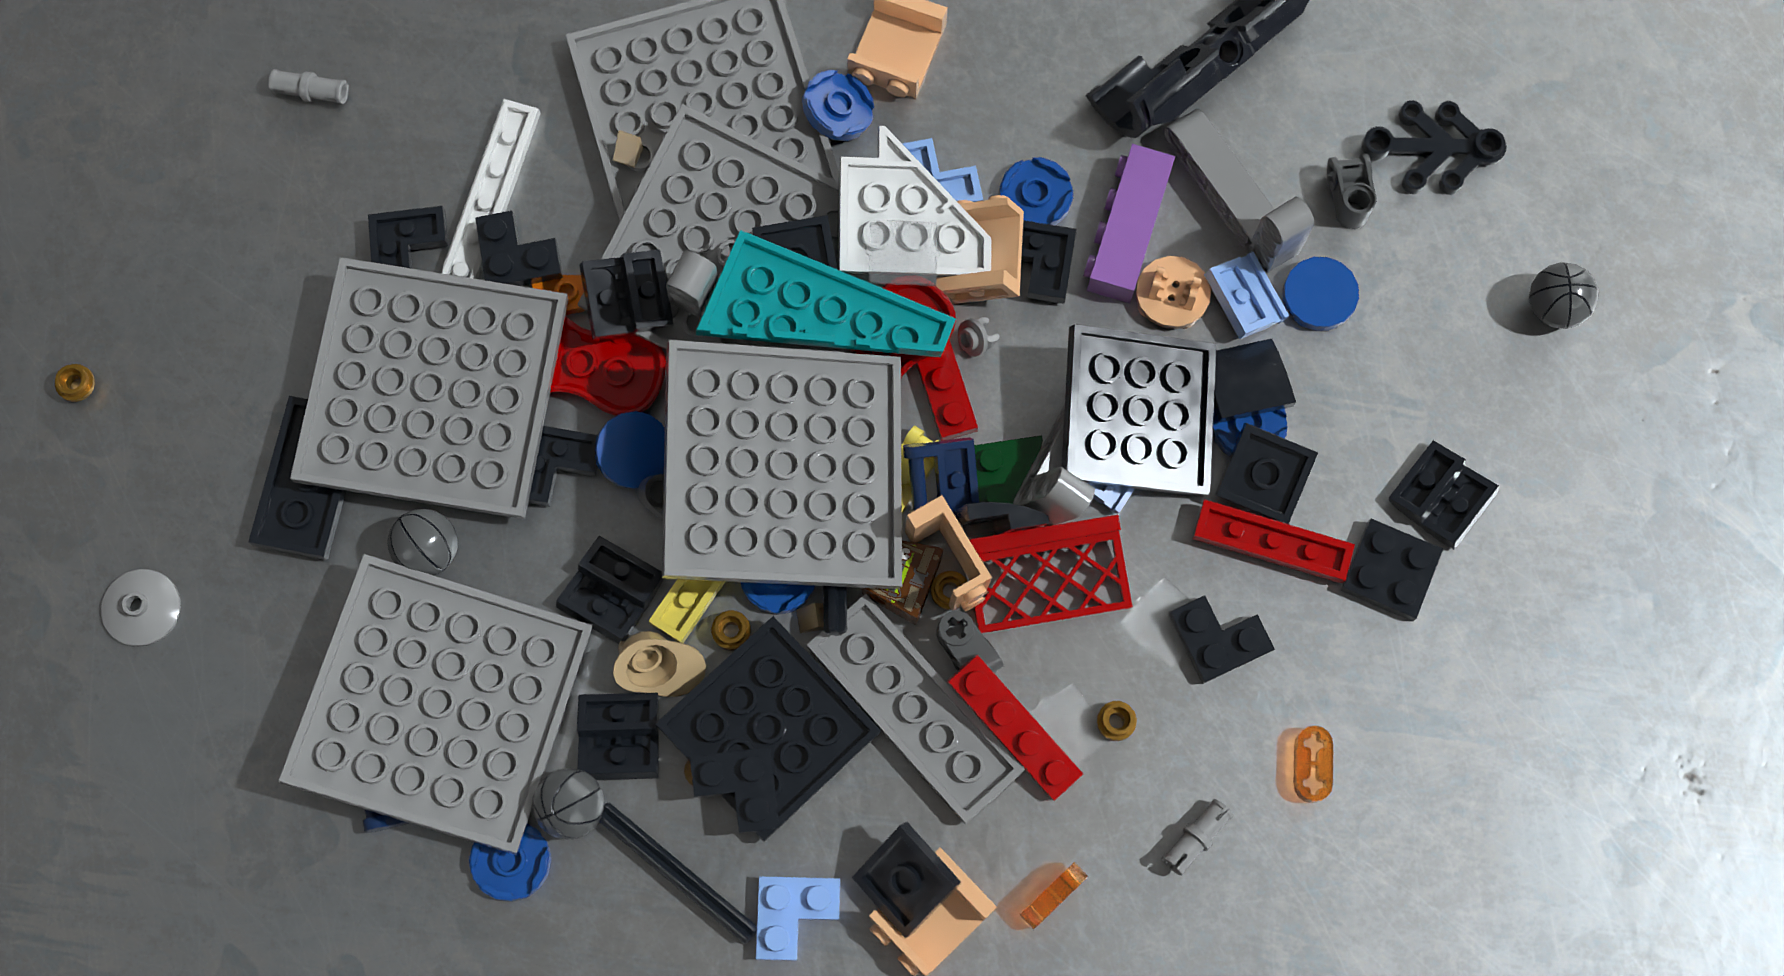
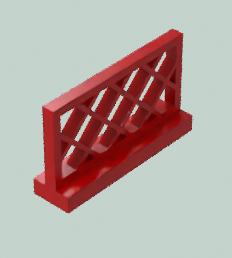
M1119 515L969 539L982 562L991 561L1004 570L992 588L988 587L985 600L974 607L976 623L980 632L987 633L1133 608L1119 532L1121 530ZM1112 541L1114 558L1105 569L1088 557V554L1096 543ZM1089 544L1084 553L1075 547ZM1067 548L1080 557L1068 575L1049 563L1058 549ZM1051 551L1046 559L1037 554L1039 552ZM1029 554L1041 563V566L1030 582L1011 569L1019 556ZM1013 557L1007 566L998 560ZM1083 561H1086L1102 573L1091 591L1072 579ZM1115 564L1118 577L1110 572ZM1045 567L1064 579L1052 598L1033 585ZM1007 573L1026 586L1014 604L995 592ZM1106 577L1120 586L1122 602L1107 604L1094 595ZM1068 583L1086 595L1079 608L1075 610H1068L1056 601ZM1030 589L1048 601V604L1039 616L1030 617L1017 608ZM993 596L1009 607L1010 610L1001 622L986 625L983 607L990 597ZM1091 599L1099 604V606L1085 608ZM1052 605L1055 606V607H1056L1057 609H1059L1060 611H1062V612L1047 614L1048 611L1050 610V608L1052 607ZM1014 612L1023 617L1022 619L1008 621Z

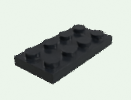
M289 396L248 542L252 546L328 560L346 490L296 483L290 479L308 399Z

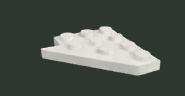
M879 126L877 129V158L840 157L839 271L850 274L943 277L991 271V237L886 126Z

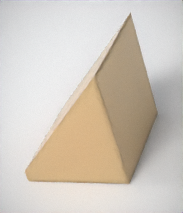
M619 130L613 161L635 168L643 150L641 137Z
M813 603L796 610L800 633L824 630L823 603Z

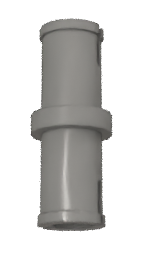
M274 69L269 77L271 93L300 96L303 101L312 102L314 99L344 104L348 96L346 80L317 77L313 72H304L302 75Z
M1213 799L1211 804L1193 824L1188 823L1183 829L1184 835L1162 857V861L1166 865L1172 864L1170 869L1174 873L1182 876L1186 868L1202 850L1208 851L1213 845L1211 841L1213 837L1233 817L1230 809L1223 811L1226 805L1219 800Z

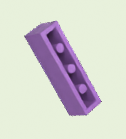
M1132 144L1128 157L1120 156L1115 177L1121 178L1118 190L1110 188L1104 209L1111 211L1107 223L1102 221L1099 223L1094 243L1100 244L1097 256L1089 255L1083 275L1090 278L1087 291L1130 304L1175 156Z

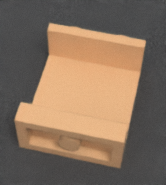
M874 0V10L855 54L849 53L847 58L848 74L859 79L864 85L874 84L886 88L894 96H908L916 99L946 27L948 7L928 0Z
M1002 195L990 196L988 200L978 202L969 200L957 201L991 237V271L936 277L935 285L944 292L952 304L1018 297L1020 295L1024 211L1009 197Z
M941 495L907 515L905 533L910 542L917 543L940 530L970 580L952 591L949 607L952 611L960 607L964 611H968L985 600L983 596L987 593L992 577Z
M941 847L935 853L962 883L911 936L905 939L880 909L874 910L869 915V918L874 923L869 930L885 947L892 942L898 948L902 955L897 960L912 976H916L919 972L923 976H928L997 908Z

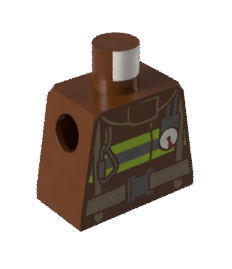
M902 540V587L899 589L862 588V594H867L875 603L906 621L917 625L932 582L943 558L944 549Z

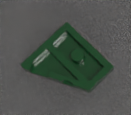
M1042 435L974 445L979 503L999 502L1013 504L1016 494L1042 447Z

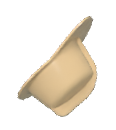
M652 631L639 632L632 635L626 641H621L618 646L619 655L613 666L615 681L623 689L643 693L658 692L659 696L678 697L689 693L703 680L706 672L703 655L695 647L666 640L659 633Z

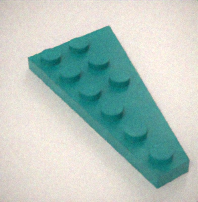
M740 230L698 325L696 335L941 357L956 318Z

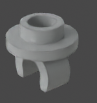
M981 317L978 320L967 319L959 326L958 342L961 348L970 356L976 357L984 354L1000 338L998 334L987 335L984 328L990 322L987 317Z

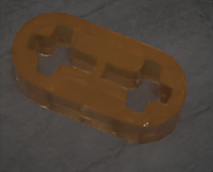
M1316 725L1302 730L1294 742V791L1298 798L1307 803H1318L1325 799L1331 793L1333 787V739L1326 729ZM1312 734L1316 735L1317 742L1323 743V748L1316 751L1315 761H1311V748L1304 747V741L1309 740ZM1311 768H1315L1316 781L1323 783V788L1318 789L1315 795L1311 794L1309 787L1303 785V781L1311 777Z
M1076 862L1072 863L1020 916L1034 930L1089 876Z

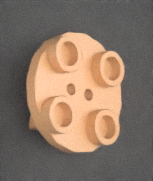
M1166 256L1155 259L1143 269L1137 280L1136 299L1139 313L1163 328L1187 329L1192 327L1203 316L1210 303L1211 287L1204 276L1205 272L1198 264L1184 257ZM1176 283L1179 287L1175 288L1172 284ZM1168 297H1173L1174 301H1170Z

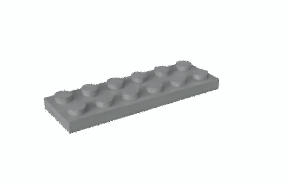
M867 594L863 595L847 609L846 633L841 636L825 634L823 630L807 644V648L965 825L1025 771L1023 766Z

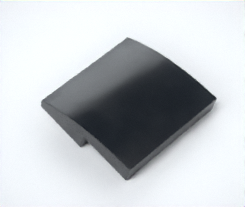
M660 249L623 253L617 258L582 261L579 267L592 340L635 334L669 327L674 324Z
M1272 338L1216 350L1214 404L1219 422L1294 407L1296 399Z
M1433 440L1389 496V502L1426 532L1455 550L1497 495L1499 485L1467 467L1465 458Z
M971 503L953 512L960 526L993 522L995 535L1040 528L1050 523L1047 514L1010 503Z
M599 535L578 563L577 573L556 600V608L580 622L593 625L592 629L619 644L621 641L627 640L664 580L662 578V571Z
M658 692L579 695L577 769L585 771L596 780L659 778V728L655 724L659 721Z

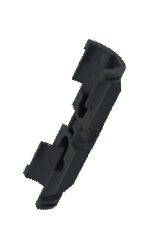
M1235 0L1207 23L1211 29L1190 46L1180 45L1152 69L1143 57L1138 55L1102 86H1096L1086 97L1098 114L1111 127L1127 137L1137 138L1151 126L1172 122L1298 18L1304 12L1309 0ZM1222 45V55H1221V57H1220V56H1219V49H1220V46Z

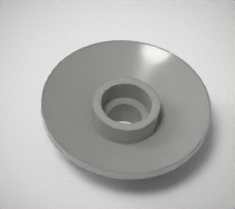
M139 569L127 572L109 586L103 597L101 605L103 624L108 633L123 644L136 647L154 644L166 637L176 625L181 610L180 595L173 582L157 571ZM140 598L142 601L141 607L136 611H131V603L135 599Z

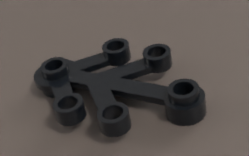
M1409 100L1401 107L1398 115L1399 120L1407 126L1415 125L1429 138L1393 137L1387 128L1377 126L1367 131L1361 144L1363 153L1368 154L1374 160L1383 159L1389 153L1431 154L1417 168L1411 169L1405 174L1402 180V187L1410 194L1421 192L1427 183V179L1453 154L1469 155L1455 169L1445 171L1440 178L1439 188L1448 195L1456 194L1464 184V179L1480 164H1495L1502 159L1506 152V141L1501 132L1493 128L1480 130L1460 112L1459 106L1452 101H1445L1440 104L1435 113V119L1442 126L1448 127L1453 125L1465 138H1453L1424 112L1419 102ZM1405 110H1414L1417 116L1410 117L1406 114ZM1442 110L1451 111L1453 117L1448 118L1444 116ZM1376 142L1380 144L1382 150H1375L1370 146V143ZM1481 145H1489L1492 152L1485 151ZM1409 178H1417L1420 181V185H1412L1409 182ZM1446 178H1453L1457 182V186H1450L1446 182Z

